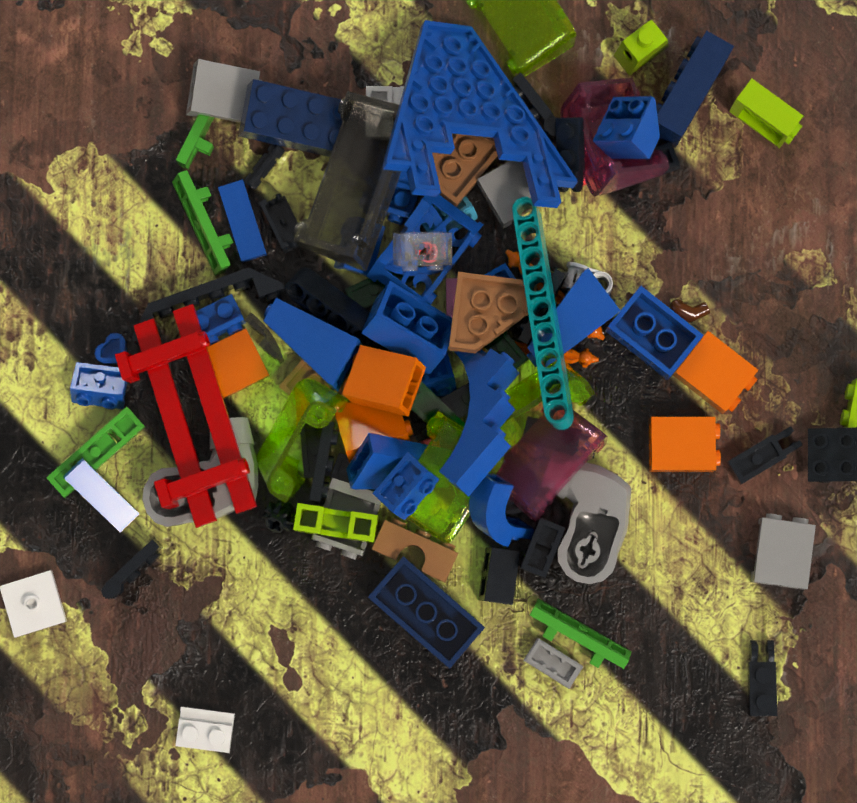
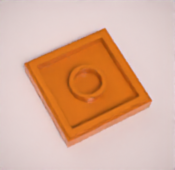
M246 328L207 347L223 399L270 376Z

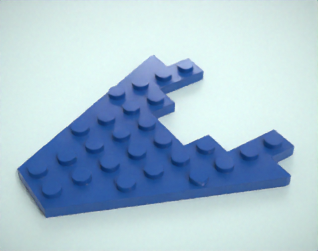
M425 20L419 31L384 158L383 170L407 172L412 195L437 197L441 189L432 153L451 155L455 149L452 133L490 137L494 139L499 160L523 163L533 206L557 208L561 204L558 187L574 188L578 182L577 178L473 27Z

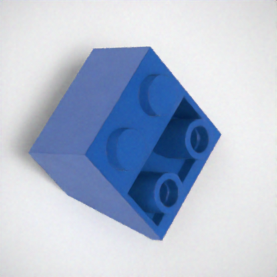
M653 96L613 97L598 127L593 142L610 159H650L660 138L656 99Z

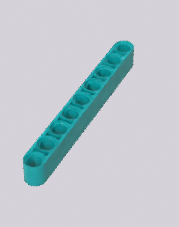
M521 197L514 202L512 212L543 409L546 419L555 429L565 430L572 425L574 414L542 216L538 207L533 206L531 198ZM526 209H532L528 216H521ZM529 234H536L533 240L525 241ZM540 258L537 265L529 266L533 259ZM544 283L541 290L533 291L536 284ZM548 308L547 314L542 317L537 316L540 309ZM552 333V338L549 341L541 342L545 334ZM549 359H557L556 364L553 367H545V364ZM553 385H561V388L557 393H549V390ZM558 410H565V414L561 419H553L554 414Z

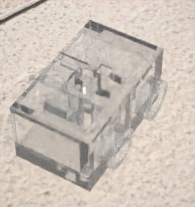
M445 231L393 233V265L401 266L402 271H418V266H427V270H443V265H452V233ZM426 248V253L419 255V250Z

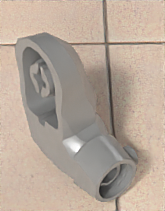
M245 417L230 418L241 456L247 460L250 468V473L247 475L256 501L258 463L253 447L255 444L249 420ZM211 432L210 451H212V455L209 461L199 462L202 471L221 465ZM177 467L161 468L152 473L143 488L142 498L146 513L155 523L166 527L194 522L186 497L179 499V506L172 509L162 508L154 482L163 478L172 480V482L181 479ZM226 483L207 489L217 519L235 511Z
M554 451L540 487L562 499L567 497L574 504L570 515L569 528L558 548V562L565 574L576 582L593 584L604 581L613 573L618 553L627 533L631 486L617 474L599 465L580 461L578 456Z

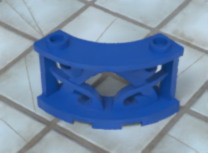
M441 191L437 197L424 196L404 224L405 227L397 237L395 236L367 274V277L372 281L376 282L378 279L384 285L392 281L430 305L437 297L434 292L467 247L473 248L482 237L478 232L484 225L480 221L477 223L440 195ZM433 205L449 217L443 221ZM452 220L468 230L463 239L457 240L454 237V233L459 228H452L447 232L446 226ZM426 223L429 225V229H431L434 224L435 229L430 233L423 234L420 231V226ZM438 234L441 245V261L430 266L413 267L415 254L408 239L412 237L417 240H428ZM450 246L460 247L450 260ZM402 252H407L410 255L407 267L403 266L406 260L401 261L399 259V254ZM390 272L403 275L402 280L400 281ZM441 272V274L432 284V281L428 275ZM409 276H415L413 279L415 288L419 282H423L426 285L423 294L419 295L405 284Z

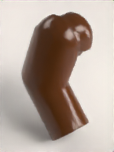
M676 299L670 304V309L688 323L710 314L706 302L691 307L683 303L682 300Z

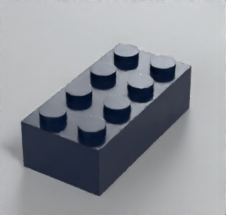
M707 30L702 38L696 37L687 55L690 60L684 58L674 77L677 82H670L661 99L664 104L658 103L656 106L660 140L666 143L671 142L673 147H677L734 48L733 45Z
M253 79L247 85L238 136L341 159L347 154L356 103Z
M404 556L368 596L371 601L449 669L485 628Z

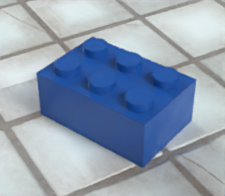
M389 281L375 299L362 334L394 353L416 357L426 367L425 372L430 374L446 355L450 342L452 317Z
M642 286L638 288L605 330L666 380L673 375L704 336Z

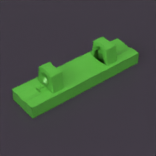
M197 116L176 158L179 166L188 170L197 151L208 156L211 155L214 146L212 143L204 140V137L215 117Z
M187 170L177 173L172 184L215 276L225 273L231 264L224 249L229 248L233 241L230 234L217 236L203 206V202L209 200L211 193L208 187L196 190Z
M129 407L124 408L46 478L66 498L75 489L63 476L79 460L83 458L95 470H98L146 426Z
M537 599L530 616L547 625L542 635L544 638L552 641L558 631L593 651L594 653L589 662L593 666L599 668L605 658L619 667L625 668L632 651L544 601Z

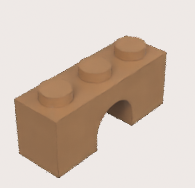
M392 518L391 522L385 520L372 550L397 561L404 548L416 546L425 555V563L421 572L445 583L458 555V552L454 551L456 546L443 540L439 544L429 540L430 534L416 529L415 533L405 529L406 523Z

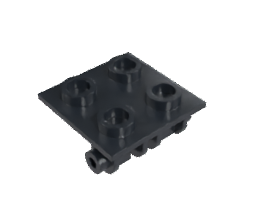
M857 427L808 428V482L857 481Z

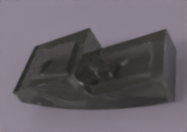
M250 313L244 321L249 327L264 337L259 347L282 364L284 362L282 352L271 332L254 314Z

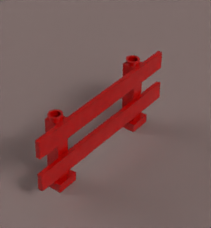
M191 304L173 311L181 338L162 344L155 319H150L134 325L141 352L132 355L123 351L115 354L122 380L126 382H136L140 380L139 373L148 371L181 479L172 482V480L163 478L154 482L161 507L165 509L178 507V500L186 497L195 527L199 528L217 521L207 489L226 483L236 514L255 508L257 504L247 475L250 473V468L247 460L241 456L207 347L210 346V341L206 332L202 331L195 307ZM186 356L221 464L204 471L201 470L168 364Z

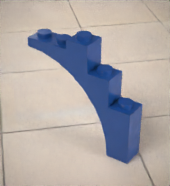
M482 349L477 353L454 351L462 361L467 373L470 402L462 435L451 456L439 472L468 497L511 447L504 439L506 434L500 427L516 409L508 402L511 397L504 391L520 373L513 366L515 361L505 352L499 354L493 349H490L487 353Z

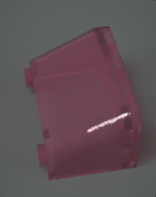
M633 78L578 83L561 107V118H584L585 170L583 173L587 187L593 196L607 195L662 176L669 169L667 157L661 150H654L650 159H611L593 142L598 127L613 97L640 96Z
M542 408L541 412L543 415L489 472L499 475L514 486L509 500L535 523L544 514V509L548 506L547 503L551 504L555 496L583 465L592 459L593 452L599 453L607 444L608 436L574 410L572 425L565 430H558L546 419L544 409ZM558 410L554 414L553 419H561L565 414V410Z

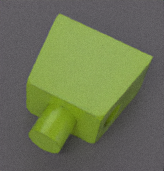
M650 20L621 42L614 57L630 76L668 48V39L653 20ZM627 52H629L632 59L628 57V55L626 54Z

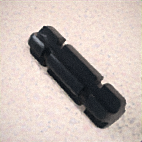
M271 144L267 149L269 152L267 154L264 153L252 168L253 172L248 173L244 182L250 188L257 189L262 182L260 179H265L277 163L275 160L277 158L280 159L285 153L282 146Z

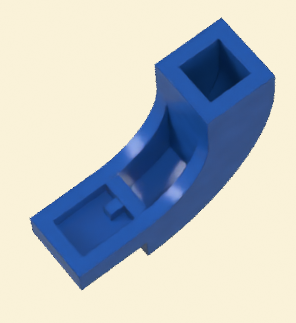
M488 473L470 494L469 511L473 523L480 531L503 546L509 547L511 540L518 541L519 538L531 539L535 529L519 518L507 517L505 514L506 505L514 486L499 475Z

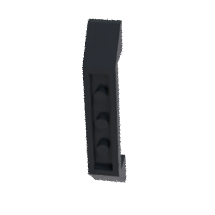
M248 267L148 303L139 323L155 319L159 335L162 337L155 318L157 316H160V318L174 315V310L191 304L197 307L200 305L199 301L207 298L210 301L217 300L225 296L224 292L232 289L235 292L245 290L250 287L249 283L252 282L256 286L261 301L273 302L276 298H282L281 294L285 293L283 283ZM134 332L132 336L133 342L139 345L136 333Z

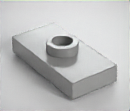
M539 638L535 640L523 660L568 689L571 688L583 668L581 664Z

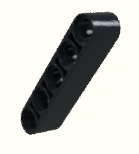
M306 267L301 268L285 284L287 295L318 319L358 338L363 346L392 352L362 334L370 312L313 270Z

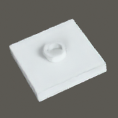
M52 570L0 586L14 638L67 622Z

